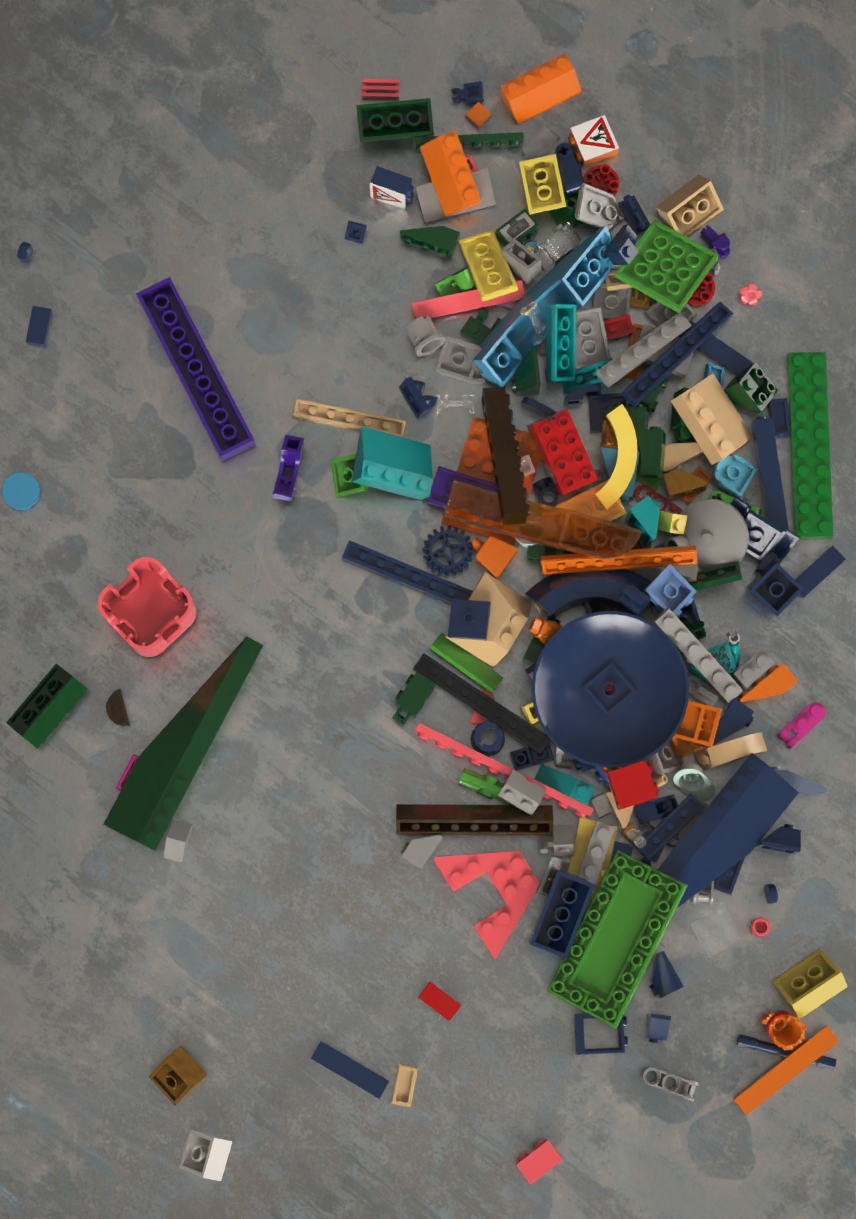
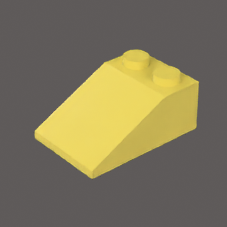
M556 154L519 162L529 214L566 207Z

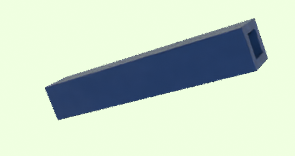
M759 416L755 418L756 420H753L751 428L752 435L754 436L753 442L764 517L781 529L783 527L789 529L773 418Z

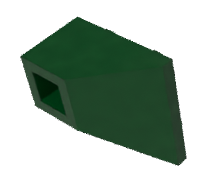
M754 362L733 378L724 391L735 405L760 413L774 397L778 389L758 363Z

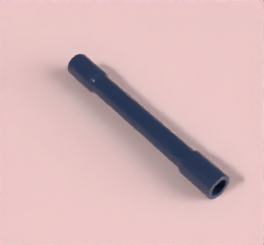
M739 1034L737 1046L783 1057L794 1051L783 1050L782 1047H778L775 1044ZM822 1055L812 1064L834 1071L836 1059Z

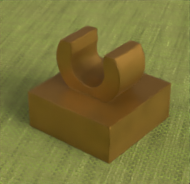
M633 288L630 307L648 310L651 297Z

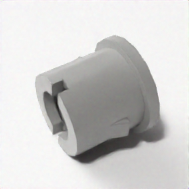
M425 315L424 318L423 316L416 318L405 329L415 346V353L419 357L431 354L446 341L444 334L439 333L428 315Z

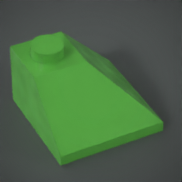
M356 454L331 460L336 497L366 491L369 487L352 482Z

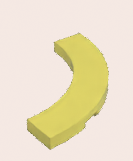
M623 404L606 415L614 430L618 450L615 468L610 479L594 495L605 510L610 508L626 490L637 461L636 433L632 420Z

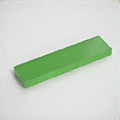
M443 633L437 637L430 649L491 693L504 678L478 658L447 639Z

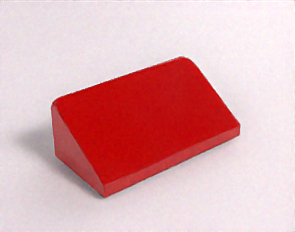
M431 982L427 984L418 997L448 1021L452 1019L461 1007L458 1002Z

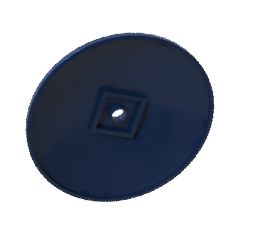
M602 611L576 618L559 629L551 637L540 653L534 669L532 698L535 713L541 727L560 750L585 764L604 768H617L644 761L669 743L679 729L686 713L689 698V681L686 666L680 652L672 640L660 628L637 615L619 611ZM612 684L615 687L613 695L605 694V685Z

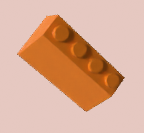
M566 53L500 86V96L517 125L582 92L575 69Z
M456 130L438 136L420 146L444 216L448 217L479 206L481 199Z

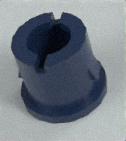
M481 723L472 731L470 738L471 746L475 751L488 757L494 756L504 747V732L495 723ZM489 728L496 731L497 740L492 745L483 744L482 746L479 744L481 742L480 733L482 730Z

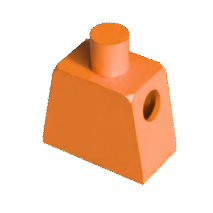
M490 536L486 542L475 537L471 546L478 552L475 556V561L497 580L518 552V548L493 536Z

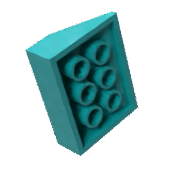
M363 426L360 427L352 482L418 500L430 497L433 480L430 445Z

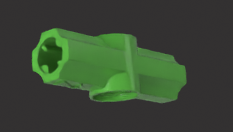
M464 768L458 784L475 790L484 797L494 798L508 805H513L498 796L503 786V783L498 779Z

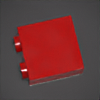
M646 760L606 773L617 810L658 798L657 793H659L656 782L652 781L651 775L653 771L650 763L647 764Z

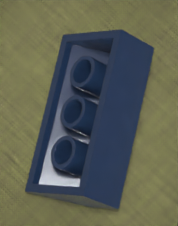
M557 868L529 944L567 959L595 884Z

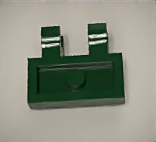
M483 307L476 319L470 316L460 331L461 334L479 346L502 320L497 318L491 329L482 324L489 315V311Z

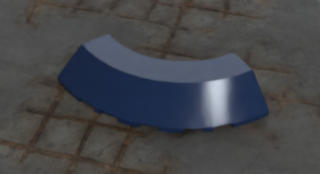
M627 569L552 574L529 589L525 595L552 620L563 611L573 607V605L584 602H606L633 614L619 603V593L625 586H630L631 584L640 591H643L651 581Z

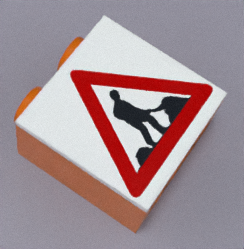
M605 115L570 128L568 141L571 147L574 146L577 160L579 163L581 162L583 168L618 154L619 147Z

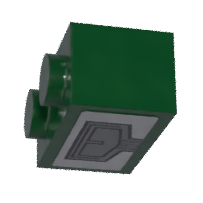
M523 209L496 229L495 234L503 247L514 239L523 245L524 241L527 239L532 240L538 234L539 225L529 212Z

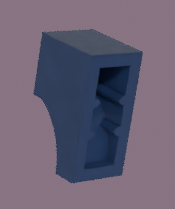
M629 225L622 226L604 251L613 265H629L639 252L635 247L638 236Z

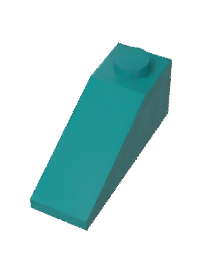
M610 358L576 370L575 381H562L564 393L569 394L576 389L596 383H601V386H605L604 382L596 375V372L613 359Z
M541 764L534 779L585 805L588 804L595 790V787L544 764Z

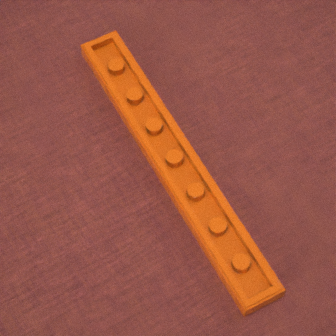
M696 545L541 556L543 575L663 567L668 564L672 566L697 564Z

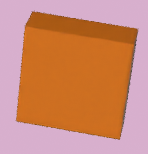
M477 102L465 114V117L479 129L492 114L482 104Z

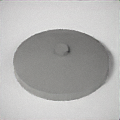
M704 499L690 504L680 513L687 516L684 535L689 540V546L696 545L698 571L737 561L741 562L748 548L749 532L743 516L735 507L722 500ZM672 533V537L680 535Z

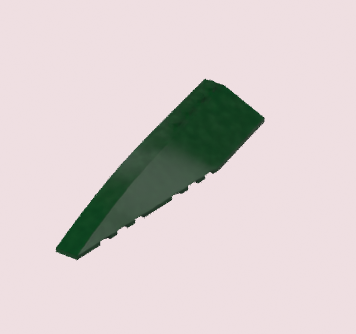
M246 636L140 754L103 825L156 851L263 647L262 644Z

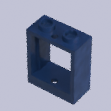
M574 1014L577 1055L625 1053V1048H628V1037L624 1036V1028H627L626 1016L622 1017L617 1027L618 1047L585 1049L583 1019L595 1017L590 1014Z

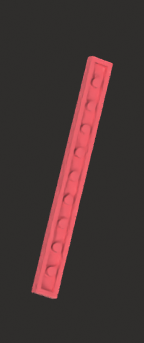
M418 723L415 729L419 738L426 741L431 739L435 741V745L445 750L447 747L453 750L452 754L460 758L466 756L470 758V763L478 767L482 764L488 767V772L494 775H498V773L504 775L505 780L513 770L421 723ZM526 776L525 780L530 783L534 781L547 789L543 799L547 801L553 799L558 802L557 805L566 810L569 807L575 810L574 814L579 817L591 816L593 808Z

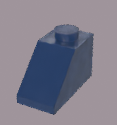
M675 794L635 805L634 809L641 825L665 818L678 804Z
M647 1014L645 1037L650 1038L649 1042L661 1043L662 1040H667L671 1016Z

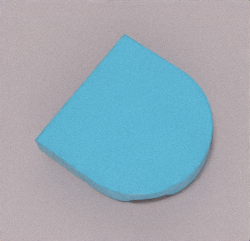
M728 455L715 464L713 475L721 489L740 499L758 468L738 455Z

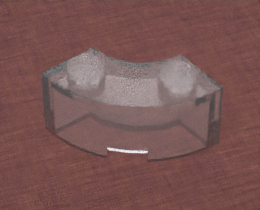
M569 222L564 226L560 223L552 230L554 233L544 241L540 239L532 245L534 249L531 252L542 259L541 271L554 264L582 240Z

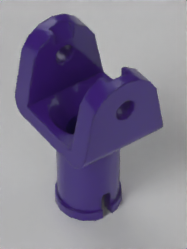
M706 225L707 230L703 228L700 234L711 243V249L717 250L719 257H728L730 254V240L726 234L718 235L709 225Z

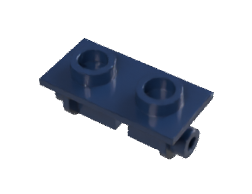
M626 195L623 197L624 200L618 203V206L631 229L637 235L647 230L651 224L635 196Z

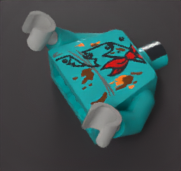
M736 630V635L731 638L729 632L726 634L730 643L726 641L707 650L729 675L737 671L740 662V635ZM683 655V658L689 662L693 674L704 682H709L694 664Z

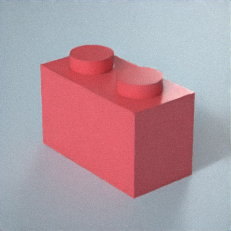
M540 1139L533 1145L534 1149L530 1153L525 1151L517 1157L518 1162L515 1164L530 1184L562 1161V1158L548 1139L545 1141Z

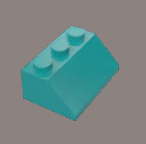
M649 496L631 507L625 519V522L645 549L651 548L656 539L660 514L659 504L654 498L651 499Z

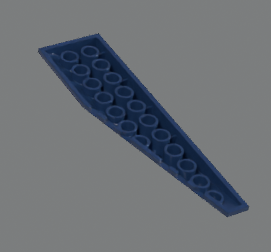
M753 753L749 755L657 869L688 885L677 907L684 904L709 883L716 880L721 874L748 856L799 794L787 781Z

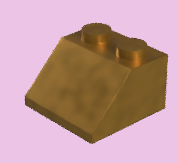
M179 1046L148 1077L176 1106L207 1074Z

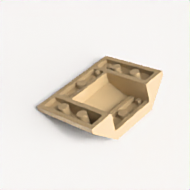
M484 572L468 600L491 602L487 641L449 638L448 633L446 638L494 668L509 652L527 622L532 602Z

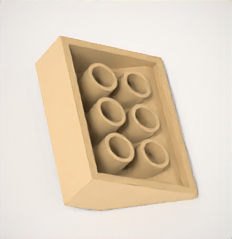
M713 373L671 400L711 465L724 459L754 437Z

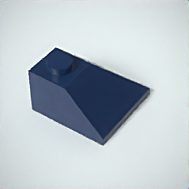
M784 824V827H779L763 838L756 847L788 854H797L801 851V830L796 829L795 825Z
M665 952L657 953L649 980L651 983L649 988L654 996L658 995L659 998H662L684 986Z

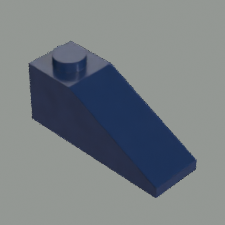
M732 700L719 720L713 745L740 731L744 726L749 727L754 719L752 717L754 711L738 700ZM703 745L701 749L705 750L709 748V746Z

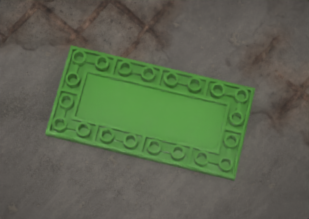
M617 850L577 930L567 959L563 958L547 991L606 1024L617 1028L688 885Z

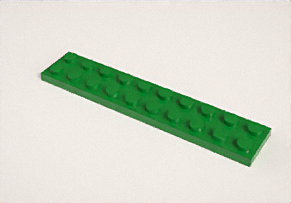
M791 352L787 354L794 533L800 538H832L834 535L826 352Z

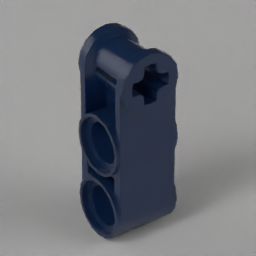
M561 143L556 147L555 154L564 179L566 191L569 197L579 193V188L585 181L571 146L568 143Z

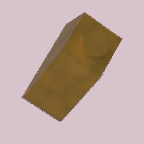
M671 469L666 474H663V481L670 501L707 490L705 480L683 469Z

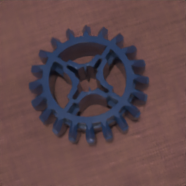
M448 525L447 531H444V527L440 526V533L434 529L433 533L435 536L427 535L430 541H424V545L428 547L422 548V552L428 553L423 556V559H430L426 565L431 566L433 564L432 572L438 568V575L445 571V576L448 577L449 571H452V575L456 576L457 569L460 573H463L461 566L469 567L466 561L472 562L473 558L468 555L474 554V550L469 549L472 546V542L466 543L470 540V536L463 538L464 530L457 533L458 527L451 531V526ZM447 537L457 539L461 545L451 544ZM442 538L443 546L437 549V551L432 552L434 544ZM446 544L447 547L452 549L450 557L444 553ZM464 550L461 560L454 563V555ZM435 558H445L449 565L441 564Z

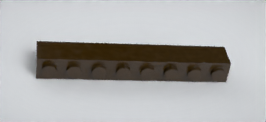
M505 387L483 388L481 401L503 525L526 524L527 516H530V506L525 501L527 499V489L523 488L524 473L520 472L522 465L521 456H517L519 445L518 440L514 439L516 428L511 422L513 421V411L508 406L510 405V395L506 394Z
M397 804L396 835H553V806L539 805L533 814L530 815L515 805Z

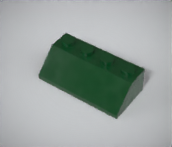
M430 98L356 105L360 142L434 135Z
M56 663L6 723L38 749L46 741L48 735L57 728L64 716L71 711L75 703L83 697L87 688Z

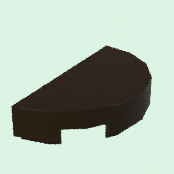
M118 689L109 697L106 703V712L109 719L116 725L123 727L131 726L122 691Z

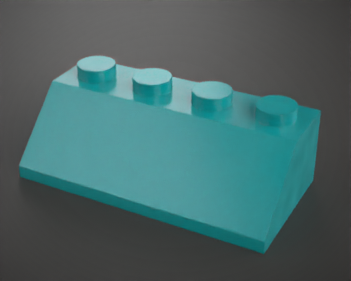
M547 304L545 313L546 381H575L576 305Z

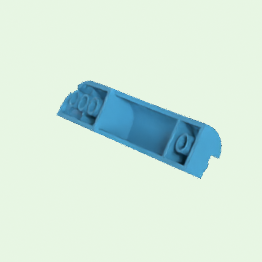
M606 226L601 227L538 281L480 345L482 349L473 361L481 369L480 374L487 381L496 386L504 387L524 362L533 348H537L546 338L545 313L547 304H574L577 310L588 301L605 280L612 267V262L604 253L612 241Z

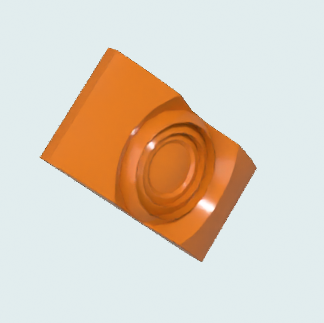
M688 700L683 721L673 737L712 747L722 709Z

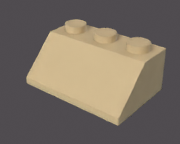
M699 174L656 206L662 222L686 237L690 236L724 210L711 180Z

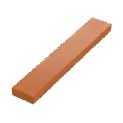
M825 1025L733 1099L746 1115L839 1043V1039Z

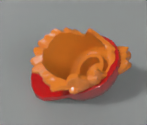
M784 1010L766 1012V1015L761 1016V1023L766 1025V1032L775 1045L777 1044L778 1047H782L783 1050H794V1048H798L799 1044H803L802 1040L805 1039L806 1024L801 1022L799 1017H795Z

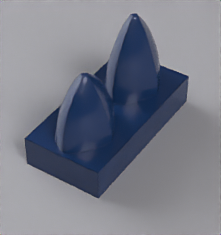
M409 377L402 382L399 388L417 419H419L436 404L438 398L431 395L422 396L421 393L424 390L425 383Z

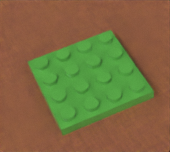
M654 219L635 246L639 252L629 265L620 266L615 277L680 313L717 261L719 255Z

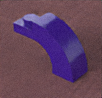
M285 435L273 498L292 501L300 471L304 438Z

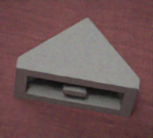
M173 820L166 837L163 858L183 863L192 824Z

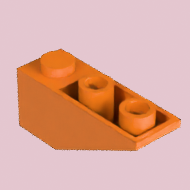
M784 663L780 666L775 664L768 670L770 674L765 679L761 676L753 683L755 687L751 691L747 688L739 695L741 698L739 702L743 704L780 696L799 680Z

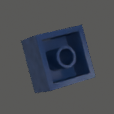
M774 559L747 586L776 616L804 590Z

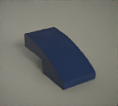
M601 383L587 385L569 393L564 397V406L582 404L583 397L601 394Z

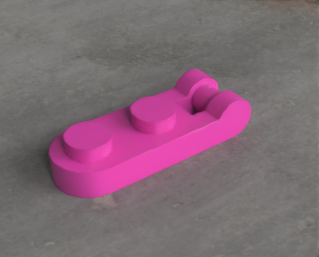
M818 702L809 704L777 735L781 739L783 738L791 749L824 718V706ZM790 730L796 734L794 738L788 733Z

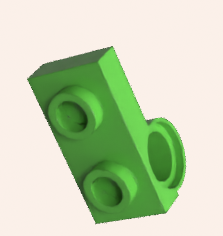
M465 267L434 283V286L439 296L464 292L474 287L475 283L468 267Z

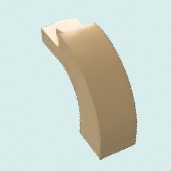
M762 732L709 747L695 753L698 765L703 771L738 759L749 757L751 753L757 755L768 750Z

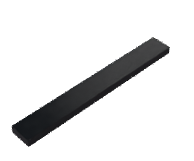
M423 653L414 666L413 670L434 682L438 687L492 723H495L541 755L551 741L546 734L425 653Z

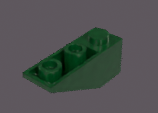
M445 226L400 230V239L405 244H415L424 251H434L440 257L452 258L460 239V232Z

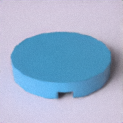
M24 472L10 475L2 486V497L11 508L16 510L31 508V506L37 503L41 494L37 480L32 475Z

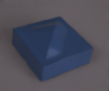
M348 221L344 239L363 244L367 225Z

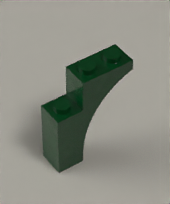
M617 403L614 406H608V414L621 404ZM623 404L632 420L636 439L640 447L641 475L643 478L663 479L666 433L660 427L653 426L648 429L649 411L644 405L638 404L634 408L633 406H625Z

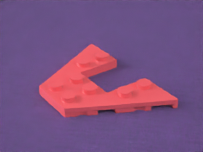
M520 851L434 857L433 860L453 892L487 872L507 904L474 925L489 952L496 959L540 886L538 879Z

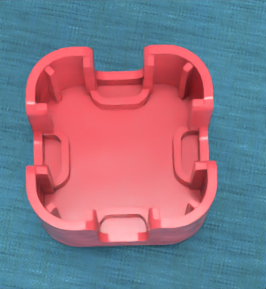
M142 557L128 566L127 570L130 575L117 588L109 584L100 593L98 609L106 621L139 655L154 657L162 653L192 625L197 615V608L189 592L170 576L167 569L158 560L151 557Z

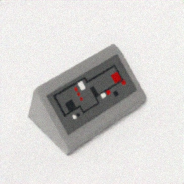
M551 856L537 893L546 896L556 869L567 871L569 863Z

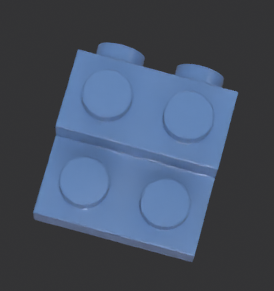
M668 564L642 592L655 604L653 607L659 613L668 607L678 617L682 613L680 609L684 605L688 606L694 600L692 596L697 591L671 564Z

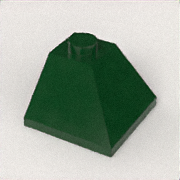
M533 348L515 373V380H511L512 391H516V397L539 395L541 382L537 348Z

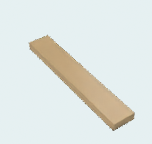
M299 398L295 400L292 418L360 431V427L363 426L399 437H404L407 420Z

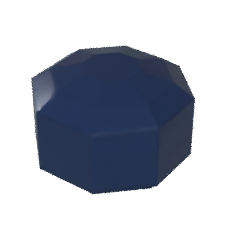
M21 243L17 253L19 260L26 262L31 257L33 248L30 243Z

